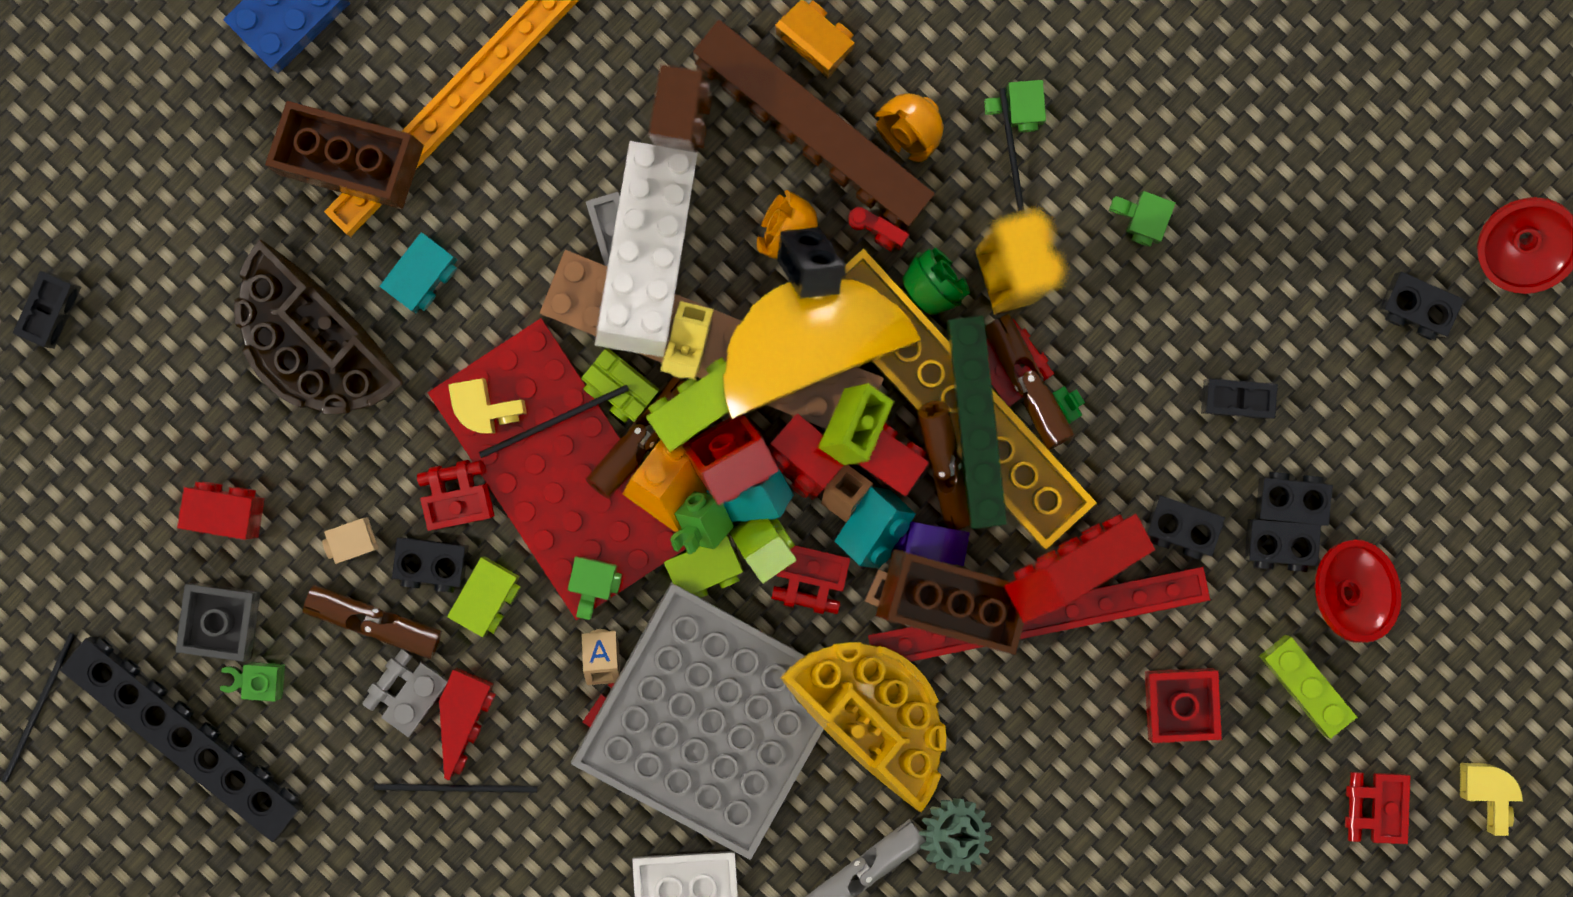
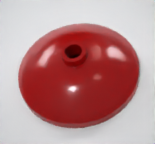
M1539 197L1519 199L1498 209L1484 224L1477 242V256L1484 274L1496 286L1509 292L1521 294L1537 293L1560 283L1573 270V214L1562 204ZM1523 233H1530L1529 237L1525 239L1520 238Z
M1349 540L1338 543L1323 556L1316 573L1315 593L1319 610L1328 626L1340 637L1355 643L1372 642L1385 636L1392 629L1398 618L1402 598L1399 577L1388 556L1377 546L1363 540Z

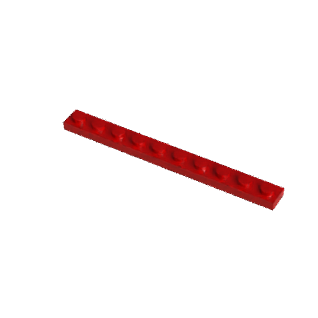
M1201 566L1093 588L1068 605L1025 622L1020 639L1210 601L1204 567ZM910 626L868 635L870 645L888 648L910 662L983 647Z

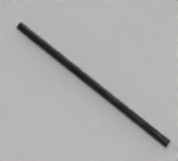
M1000 88L999 94L1018 216L1025 214L1008 100L1006 88Z
M626 384L479 452L481 458H484L630 391L629 387Z
M69 633L1 781L5 783L8 782L75 639L76 635L74 633Z
M374 783V790L519 793H537L538 791L537 786Z

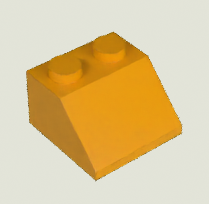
M800 0L775 25L776 35L824 76L829 78L854 49L855 42L851 40L854 35L841 23L838 22L834 26L825 18L828 13L815 1L812 0L808 4L806 1Z
M660 439L632 476L622 494L671 530L677 532L681 530V527L674 513L694 491L707 494V488L695 472L682 445L669 452Z

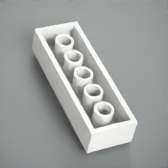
M630 141L595 346L664 357L698 153Z

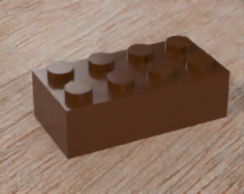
M661 64L649 136L654 145L696 153L698 148L704 149L707 129L706 125H704L703 115H710L713 95H711L712 91H710L709 82L705 81L703 71Z
M286 101L265 165L283 177L403 210L424 145L409 133Z
M894 549L876 612L877 617L1013 655L1016 654L1024 626L1004 587L1010 581Z

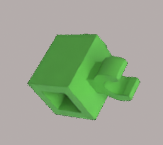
M1043 80L1009 82L1006 88L1011 126L1018 127V132L1038 131V125H1044L1046 122ZM1000 98L985 99V115L1002 114Z
M1143 191L1139 194L1136 204L1115 196L1109 211L1131 218L1126 233L1133 235L1132 241L1151 247L1152 242L1158 244L1162 241L1175 202Z
M694 491L674 513L682 530L677 531L671 537L670 542L675 551H679L684 545L688 554L694 553L699 546L715 549L734 527L724 504L718 505L711 494Z
M581 556L575 557L568 591L582 594L576 617L590 620L596 597L608 600L611 598V593L618 594L622 574L616 572L618 565Z
M250 662L243 665V672L235 666L224 667L221 672L232 674L235 681L231 686H220V690L225 693H231L242 688L241 699L278 701L283 698L285 664Z

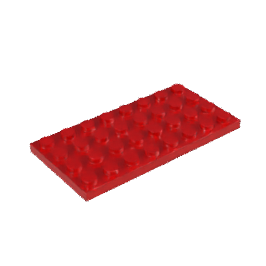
M540 318L427 393L472 462L483 461L485 472L481 476L577 621L580 619L576 615L582 594L568 591L576 556L618 565L616 572L622 574L619 593L686 548L683 545L679 551H675L670 539L676 532L622 494L639 466L632 471L609 499L599 494L586 481L588 475L621 439L599 405L484 458L480 457V451L594 400L583 389L586 386L544 320ZM481 378L486 379L491 405L524 400L527 414L519 415V422L499 425L498 419H494L496 433L486 434L472 431L457 419L452 408L448 384ZM611 593V598L615 596L616 593ZM596 597L594 609L606 602L607 599Z

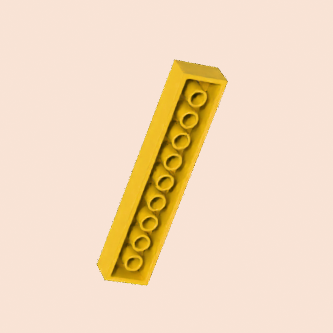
M1040 210L995 223L975 250L994 315L1034 304L1060 285V278L1065 275L1060 254H1053L1049 242L1051 239H1054L1048 216L1042 218Z
M863 248L845 265V279H852L878 290L880 294L896 304L905 313L921 338L920 342L873 360L872 363L917 412L922 405L931 401H943L948 404L958 444L957 454L962 460L949 341ZM992 389L1005 508L1043 549H1047L1097 502Z

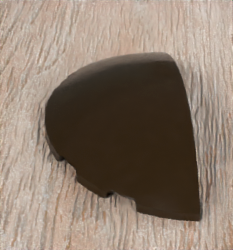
M258 240L246 258L239 275L242 278L240 295L234 301L235 325L241 329L245 347L242 349L243 353L260 380L285 401L300 408L308 407L323 411V414L350 413L353 410L373 406L394 393L404 382L387 356L364 328L325 289L297 265L263 240Z

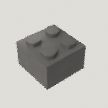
M196 582L185 584L175 652L241 662L250 660L261 592Z

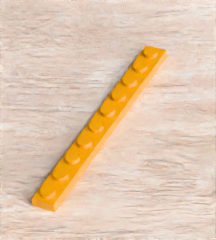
M527 0L401 131L412 134L424 145L417 168L579 0ZM341 193L324 213L351 237L382 204Z

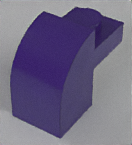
M911 521L908 531L904 536L900 537L891 552L896 549L942 563L964 566L970 532Z

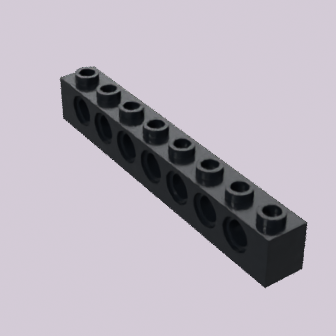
M94 636L85 638L60 671L271 842L276 841L304 808L298 802L301 799L300 796L289 787L284 786L281 788L273 782V774L261 765L255 767L245 758L248 755L239 746L233 743L229 746L219 738L221 735L220 731L208 722L202 724L193 717L195 712L187 704L180 700L176 703L166 695L168 690L161 683L154 679L148 681L140 674L142 669L129 658L122 660L113 652L115 647L101 636L97 639ZM102 663L108 664L112 669V677L109 681L103 680L99 675L98 670ZM128 684L134 685L138 689L139 697L136 702L129 701L125 696V689ZM154 706L161 707L165 712V720L162 724L152 719L151 711ZM181 727L187 728L192 734V741L189 745L182 744L178 739L177 734ZM206 749H213L218 754L219 761L216 766H210L205 762L204 753ZM233 770H238L245 776V784L242 788L232 784L230 775ZM259 792H266L270 795L272 799L270 809H264L258 805L257 795Z

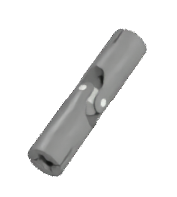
M908 819L869 848L863 855L852 861L805 897H857L878 879L888 874L920 850V845L926 842V839L919 835V829L911 819ZM856 874L860 878L858 880L851 881L853 876Z

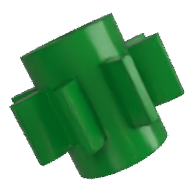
M1063 386L1052 393L1068 423L1082 416L1078 407L1085 402L1077 389L1069 393L1067 388Z

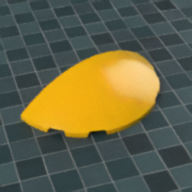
M852 279L841 280L840 294L800 299L791 282L775 288L757 301L750 308L751 310L741 324L736 327L727 348L728 357L726 372L723 375V385L731 419L856 366L859 367L920 342L921 338L909 318L896 304L880 294L878 290Z
M861 642L833 644V646L808 654L790 667L781 679L806 711L863 767L909 805L922 812L929 803L941 778L938 767L941 752L946 751L945 724L940 722L936 703L939 700L932 686L920 670L909 660L888 648L861 644Z

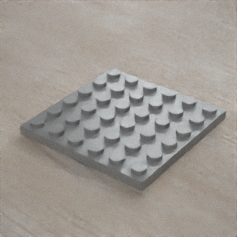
M671 582L571 760V765L751 860L824 730L799 703L781 679L790 667L806 655Z

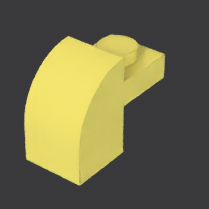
M680 301L674 317L670 341L663 358L661 371L671 373L679 378L695 379L702 362L714 309Z
M481 378L448 384L452 408L457 419L472 431L486 434L496 433L494 419H498L499 425L519 422V415L527 414L524 400L491 405L486 379Z
M1460 763V797L1467 801H1487V832L1495 836H1509V827H1512L1514 823L1513 807L1509 806V801H1523L1522 792L1516 780L1506 771L1490 764Z

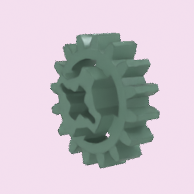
M953 798V801L941 800V808L934 806L930 808L933 815L931 819L923 817L922 821L927 825V830L919 831V835L926 837V842L920 845V848L930 851L926 860L936 863V869L947 870V872L958 874L959 870L970 872L971 864H982L979 854L989 853V850L984 847V843L992 841V836L985 835V830L991 827V823L981 820L986 813L984 810H975L976 803L964 802V799ZM957 833L963 834V837L950 838L948 835H955Z

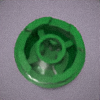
M929 248L924 253L918 252L902 277L909 299L918 308L923 309L932 316L961 306L962 300L970 293L969 286L964 277L960 280L958 279L955 271L950 266L953 262L937 248L933 250Z

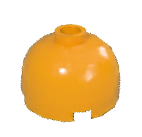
M904 93L897 95L884 104L875 114V117L880 119L876 123V127L882 138L896 152L899 153L902 147L911 153L908 159L912 161L923 162L928 159L940 144L944 130L937 104L928 97Z
M785 190L786 197L779 194L772 202L761 224L762 227H767L764 238L757 237V250L776 260L781 231L815 228L818 226L817 214L811 204L789 190Z

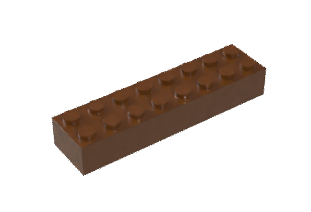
M718 20L693 50L696 61L694 64L697 66L696 69L698 71H703L704 76L710 81L715 77L723 83L721 85L723 87L722 90L736 102H739L741 99L749 104V112L764 124L768 120L777 126L775 133L789 145H792L794 141L803 147L802 155L817 167L823 163L830 169L829 177L843 188L849 184L857 191L856 199L870 210L875 205L884 213L882 215L883 219L907 231L932 201L935 195L934 192L722 21Z

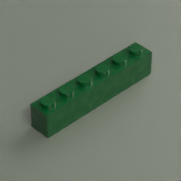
M984 316L950 319L947 321L970 528L1007 525Z

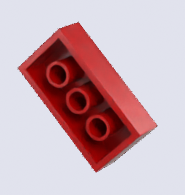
M1121 514L1113 516L1102 523L1103 528L1097 523L1081 532V540L1076 536L1060 544L1057 550L1058 554H1056L1055 550H1052L1037 558V562L1034 564L1035 567L1031 563L1015 571L1013 574L1016 579L1004 585L1023 623L1068 605L1155 551L1137 514L1124 519Z

